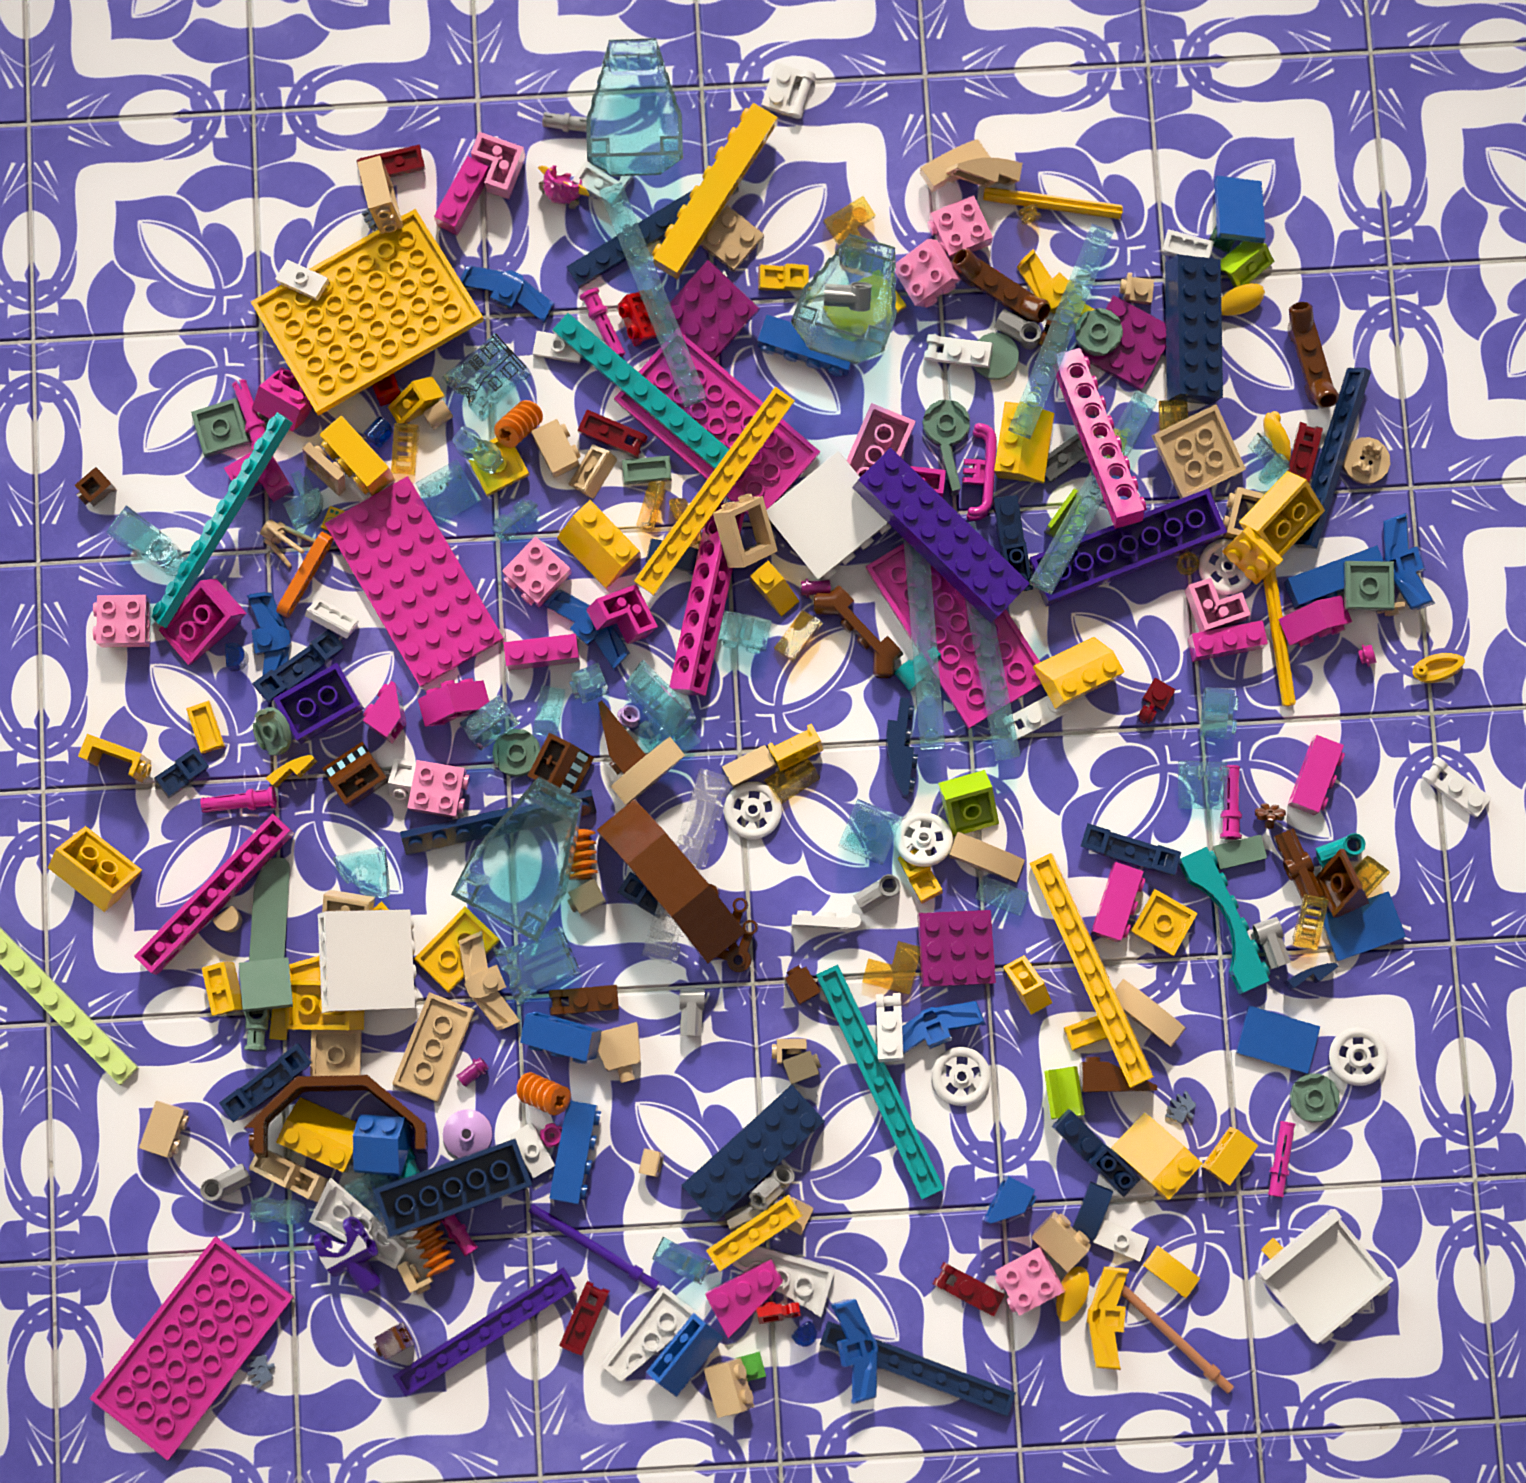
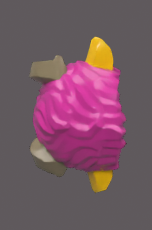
M543 165L539 166L538 169L544 175L543 181L539 182V190L543 195L546 194L551 202L558 204L569 203V209H575L579 205L578 199L580 195H590L587 189L582 186V179H580L579 184H575L570 180L571 173L557 175L556 165H553L551 168Z

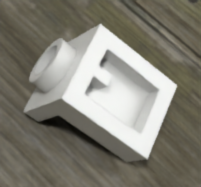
M394 759L388 781L389 796L400 800L409 799L416 762Z

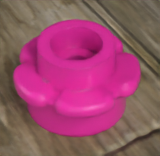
M1362 644L1363 649L1358 651L1361 663H1367V666L1370 667L1371 664L1377 663L1372 644L1367 646Z
M549 1123L541 1130L540 1139L543 1140V1144L546 1147L559 1146L562 1127ZM551 1133H554V1138L550 1137Z

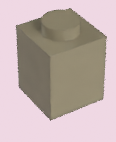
M595 879L568 892L571 897L567 900L573 913L578 911L581 916L606 903Z
M810 1050L782 1061L790 1084L819 1074L818 1069L822 1068L817 1054L812 1055Z

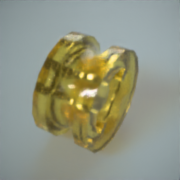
M1037 204L1026 206L1018 211V215L1022 216V224L1033 223L1042 217L1041 213L1037 212L1039 208Z
M1192 552L1183 553L1176 563L1178 571L1183 575L1194 574L1199 567L1198 557ZM1191 559L1193 561L1191 565H1194V568L1189 567L1185 569L1183 567L1185 563H1182V560L1187 561Z

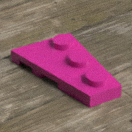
M770 1259L705 1293L728 1338L783 1283V1279L773 1260Z

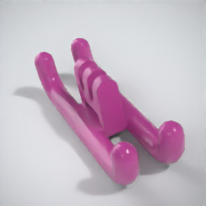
M982 423L975 424L972 433L975 437L982 438L986 442L985 460L964 459L963 463L967 466H973V468H963V474L972 475V478L964 477L962 478V483L983 486L982 504L979 507L968 509L966 517L969 521H978L985 518L993 502L997 438L994 430Z

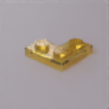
M864 196L823 220V224L848 261L868 250L869 246L858 231V228L873 220L876 214Z
M898 941L892 964L868 958L862 983L910 995L920 956L919 946Z

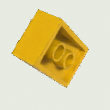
M291 980L293 1007L285 1008V1029L364 1030L365 1010L322 1013L321 980Z
M1145 1112L1111 1147L1165 1200H1169L1203 1164L1183 1144Z

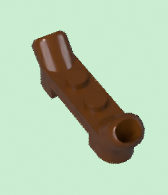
M968 248L961 249L955 254L952 266L956 269L963 282L972 288L975 286L1027 322L1042 323L1048 317L1051 310L1048 300L1035 296L976 257Z
M1297 302L1289 307L1287 329L1291 342H1294L1306 384L1304 388L1309 402L1322 409L1330 408L1338 402L1339 394L1333 386L1314 322L1313 306L1308 302Z
M839 585L830 593H817L814 596V612L818 615H837L842 620L840 622L842 627L848 633L852 631L858 637L857 642L864 650L868 648L874 654V676L887 679L895 675V662L904 654L888 635L881 642L850 610L854 605V599Z

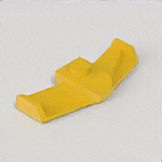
M1034 249L1016 267L1033 294L1048 300L1051 307L1050 312L1076 326L1078 319L1085 312L1095 310L1071 296L1076 291V287L1060 272L1052 279Z
M1104 1267L1091 1307L1088 1308L1087 1323L1090 1328L1096 1368L1121 1370L1115 1331L1124 1332L1126 1307L1117 1306L1129 1269Z

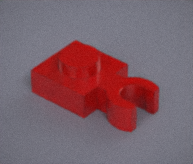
M767 1302L762 1304L761 1307H757L759 1324L783 1321V1318L801 1316L799 1302L783 1306L775 1302Z

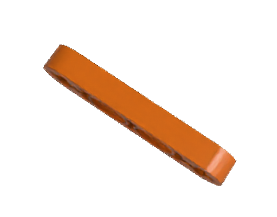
M324 532L317 536L281 598L276 613L286 618L291 616L328 553L334 540L332 536Z

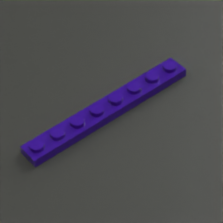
M562 1267L394 1374L395 1381L404 1396L407 1397L577 1287L566 1269Z

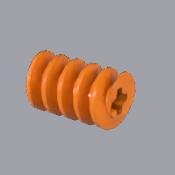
M520 401L495 424L494 432L497 440L507 448H514L542 423L543 413L541 408L532 401Z
M588 829L565 831L571 834L565 837V841L572 843L566 847V851L573 853L566 857L567 861L573 863L567 866V870L574 872L567 876V879L570 881L593 879L591 875L598 873V870L592 869L591 866L596 864L597 860L591 859L590 856L596 854L597 851L590 849V846L596 844V841L589 839V837L596 834V831Z
M532 1072L522 1075L517 1084V1096L521 1102L547 1112L550 1115H559L564 1112L571 1100V1092L567 1087Z
M440 1221L413 1230L417 1231L412 1239L421 1240L416 1249L424 1250L419 1258L428 1259L423 1268L432 1269L426 1275L427 1278L451 1269L449 1266L455 1262L454 1258L446 1259V1256L451 1253V1249L442 1248L448 1241L439 1240L444 1231L435 1230L441 1224Z

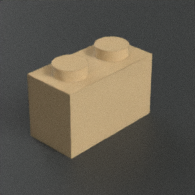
M555 419L531 431L553 478L579 467L578 458L581 455L575 444L570 445L567 439L570 437V434L565 424L560 425L558 420Z
M155 1101L139 1148L172 1158V1155L177 1154L180 1148L181 1140H179L181 1130H185L190 1118L187 1116L188 1110L162 1101Z
M1054 1211L1034 1231L1031 1238L1060 1266L1069 1272L1088 1253L1091 1245L1088 1243L1089 1239L1081 1231L1076 1232L1070 1226L1071 1222L1063 1214L1058 1215Z
M741 1358L704 1368L717 1418L744 1412L755 1407L753 1393L749 1388L746 1378V1368Z

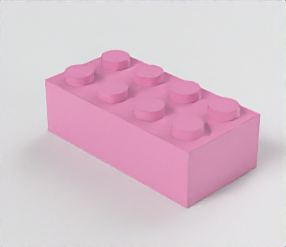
M871 403L846 461L861 477L890 447L902 458L916 421Z

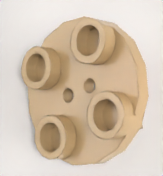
M1370 437L1358 438L1349 444L1342 469L1353 481L1372 485L1381 480L1388 472L1390 454L1379 440Z

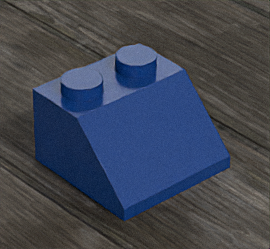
M359 1115L353 1133V1168L355 1173L401 1176L414 1136V1131L405 1117Z
M1004 1176L983 1221L991 1224L1024 1213L1026 1209L1031 1210L1037 1196L1033 1195L1035 1189L1010 1176Z

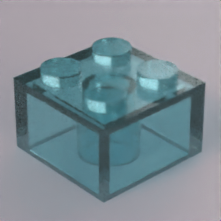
M857 798L838 847L883 865L903 817Z

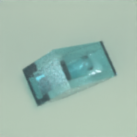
M662 1237L652 1257L656 1262L702 1285L713 1263L665 1237Z

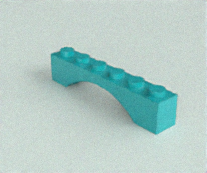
M1204 847L1180 858L1178 864L1187 883L1209 896L1226 919L1232 942V959L1229 974L1238 993H1244L1270 981L1268 978L1270 975L1268 966L1265 962L1261 963L1258 953H1260L1256 941L1254 939L1251 940L1247 933L1249 926L1245 918H1240L1237 912V908H1239L1238 902L1234 895L1229 894L1226 888L1228 881L1223 872L1219 873L1215 865L1218 864L1215 853L1212 850L1209 851L1208 847Z

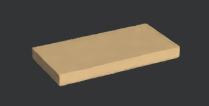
M429 992L392 1084L439 1102L475 1010Z

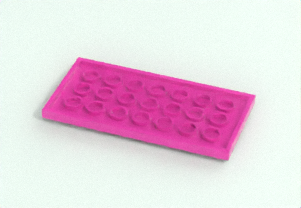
M678 329L638 371L728 449L732 447L763 404L760 399ZM620 391L616 395L614 401L703 478L708 480L714 471L711 466L624 392ZM782 419L726 497L731 502L739 501L738 497L746 494H752L753 497L763 496L767 510L784 495L820 455V451Z
M408 476L324 523L420 688L504 640Z
M908 542L903 543L865 567L914 646L927 661L932 674L968 729L1042 685L1033 669V666L1040 663L1008 611L1005 609L990 623ZM932 647H935L941 654V659L935 664L927 654V651Z
M215 1236L89 1399L167 1461L170 1460L293 1300L294 1296L223 1240Z

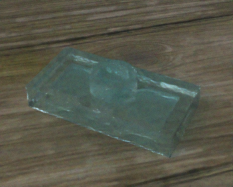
M541 685L533 734L548 736L551 733L555 736L558 735L565 689Z
M983 875L974 899L1021 916L1029 892Z

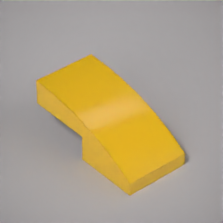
M786 263L784 266L760 264L758 267V290L794 291L807 290L809 288V265Z
M312 755L299 757L282 765L266 779L277 788L293 772L301 778L318 761Z
M915 848L910 852L915 855L919 850ZM901 856L897 858L921 904L943 893L930 866L919 867L906 862Z
M1159 1246L1154 1249L1143 1265L1184 1298L1188 1297L1201 1279Z

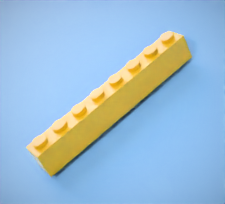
M755 103L749 109H744L739 118L740 124L737 128L733 127L727 136L729 141L726 146H721L714 157L716 159L712 167L708 166L702 175L704 180L700 186L696 185L689 196L691 200L687 206L683 205L680 208L675 225L670 224L664 234L666 239L662 245L658 243L652 252L653 265L677 280L777 126V116Z

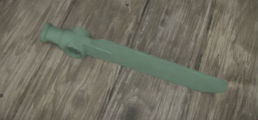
M272 858L258 874L253 892L249 961L285 958L290 865L284 858ZM269 1009L263 1010V1016L257 1020L252 1018V1011L244 1012L246 1017L245 1029L248 1030L247 1045L244 1046V1050L266 1051L267 1047L264 1046L265 1031L268 1030V1021L271 1016Z

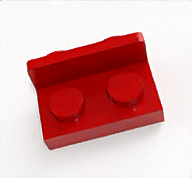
M651 290L627 294L618 303L619 315L624 320L627 335L632 340L634 346H639L644 340L662 337L667 333Z

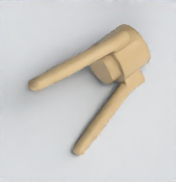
M270 519L262 527L260 535L266 538L264 543L270 546L285 565L290 568L292 566L291 563L274 543L279 544L283 541L303 554L304 550L285 536L286 532L311 543H314L316 539L286 526L281 521L276 523Z

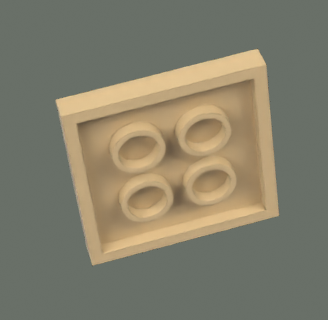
M1217 404L1151 435L1180 499L1210 488L1246 470Z

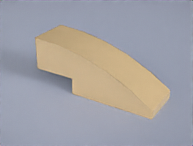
M979 139L958 146L923 165L920 168V175L933 193L947 183L951 182L952 184L960 179L946 174L947 168L967 160L991 157Z
M996 157L977 158L947 168L946 174L985 188L996 183L1009 186L1020 181L1023 163Z
M669 737L630 768L611 787L623 803L627 805L632 800H636L650 786L658 782L685 757V754L673 739Z
M957 832L948 856L969 864L971 867L1017 883L1025 861L1014 854L960 832Z
M1124 978L1115 988L1124 1012L1133 1021L1169 1047H1172L1185 1031V1026Z
M268 1150V1158H258L255 1155L248 1168L316 1202L319 1201L329 1179Z

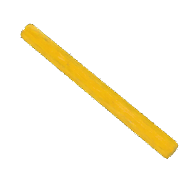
M993 187L984 188L983 200L1114 219H1120L1123 213V206L1117 204Z
M1274 568L1263 578L1281 701L1282 705L1287 707L1295 705L1296 700L1286 636L1279 621L1283 615L1276 569Z

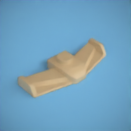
M482 931L459 940L465 988L469 997L473 998L497 1031L520 1022L519 1018L498 992L506 988L498 966L494 965L490 968L487 966Z

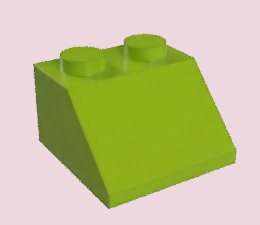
M985 770L938 783L942 804L953 837L956 836L957 832L966 834L999 824L993 788Z

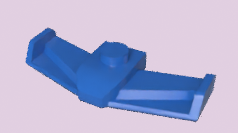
M469 265L465 268L460 278L464 287L493 292L490 297L492 301L510 309L514 308L516 302L519 303L544 324L555 304L524 280L521 274L512 270L504 272Z
M1404 513L1383 521L1385 561L1394 562V584L1411 610H1419L1436 604L1417 574L1426 570L1420 550L1417 546L1409 549L1408 514Z
M559 589L543 604L547 609L574 622L570 627V631L576 634L587 646L594 640L613 670L630 654L612 625L596 630L586 610L590 605Z
M269 592L247 595L260 626V629L251 631L255 654H264L262 676L271 669L273 671L289 660V650L292 644L290 631L286 628L282 616L276 613L277 604L272 593Z
M977 1001L936 1008L931 1007L921 1011L919 1015L902 1026L903 1055L924 1040H926L929 1049L951 1041L952 1038L949 1030L986 1025Z
M846 1299L830 1304L831 1308L834 1310L847 1338L837 1341L841 1365L843 1367L852 1365L851 1404H858L877 1398L878 1347L876 1338L873 1337L856 1299Z

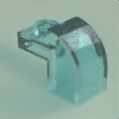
M300 470L291 474L300 496L283 503L296 530L314 522L320 516L324 505L320 489L318 487L313 489L308 475L303 477Z

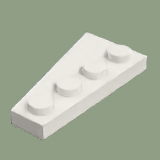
M331 1178L327 1182L309 1222L347 1242L343 1220L350 1216L356 1217L369 1231L377 1244L378 1254L374 1258L396 1269L408 1245L398 1236L388 1239L382 1222Z
M757 1246L733 1262V1266L746 1272L772 1259L783 1279V1283L776 1291L794 1300V1302H799V1305L813 1311L816 1315L822 1316L835 1271L834 1267L763 1246Z
M662 1285L601 1364V1367L619 1381H622L669 1343L693 1313L699 1317H702V1315Z

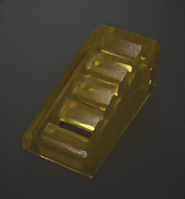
M394 423L392 474L415 475L420 433L418 425ZM400 433H412V437L400 436ZM400 442L412 443V447H411V446H399V443H400ZM407 452L411 453V456H399L398 453ZM398 461L410 462V466H399L397 463Z
M1304 894L1292 936L1295 946L1314 950L1318 949L1329 899ZM1312 905L1321 908L1319 911L1307 908V906ZM1305 915L1315 916L1318 919L1307 918ZM1303 924L1314 926L1315 929L1305 928Z

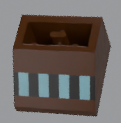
M549 733L527 777L530 781L561 796L576 793L594 757L572 743Z
M363 741L322 768L348 808H351L389 781Z

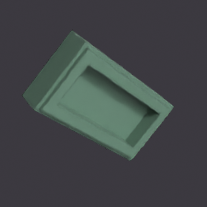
M949 444L940 445L939 454L943 469L946 470L945 477L950 496L959 495L961 485L951 447Z
M670 456L622 460L624 485L672 481Z
M1261 835L1213 846L1219 870L1267 859Z

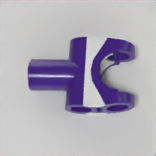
M350 1216L343 1220L347 1243H339L332 1237H329L327 1233L320 1232L314 1236V1246L320 1260L330 1275L337 1277L348 1271L361 1293H367L381 1282L368 1262L369 1259L378 1254V1248L364 1225L356 1217Z

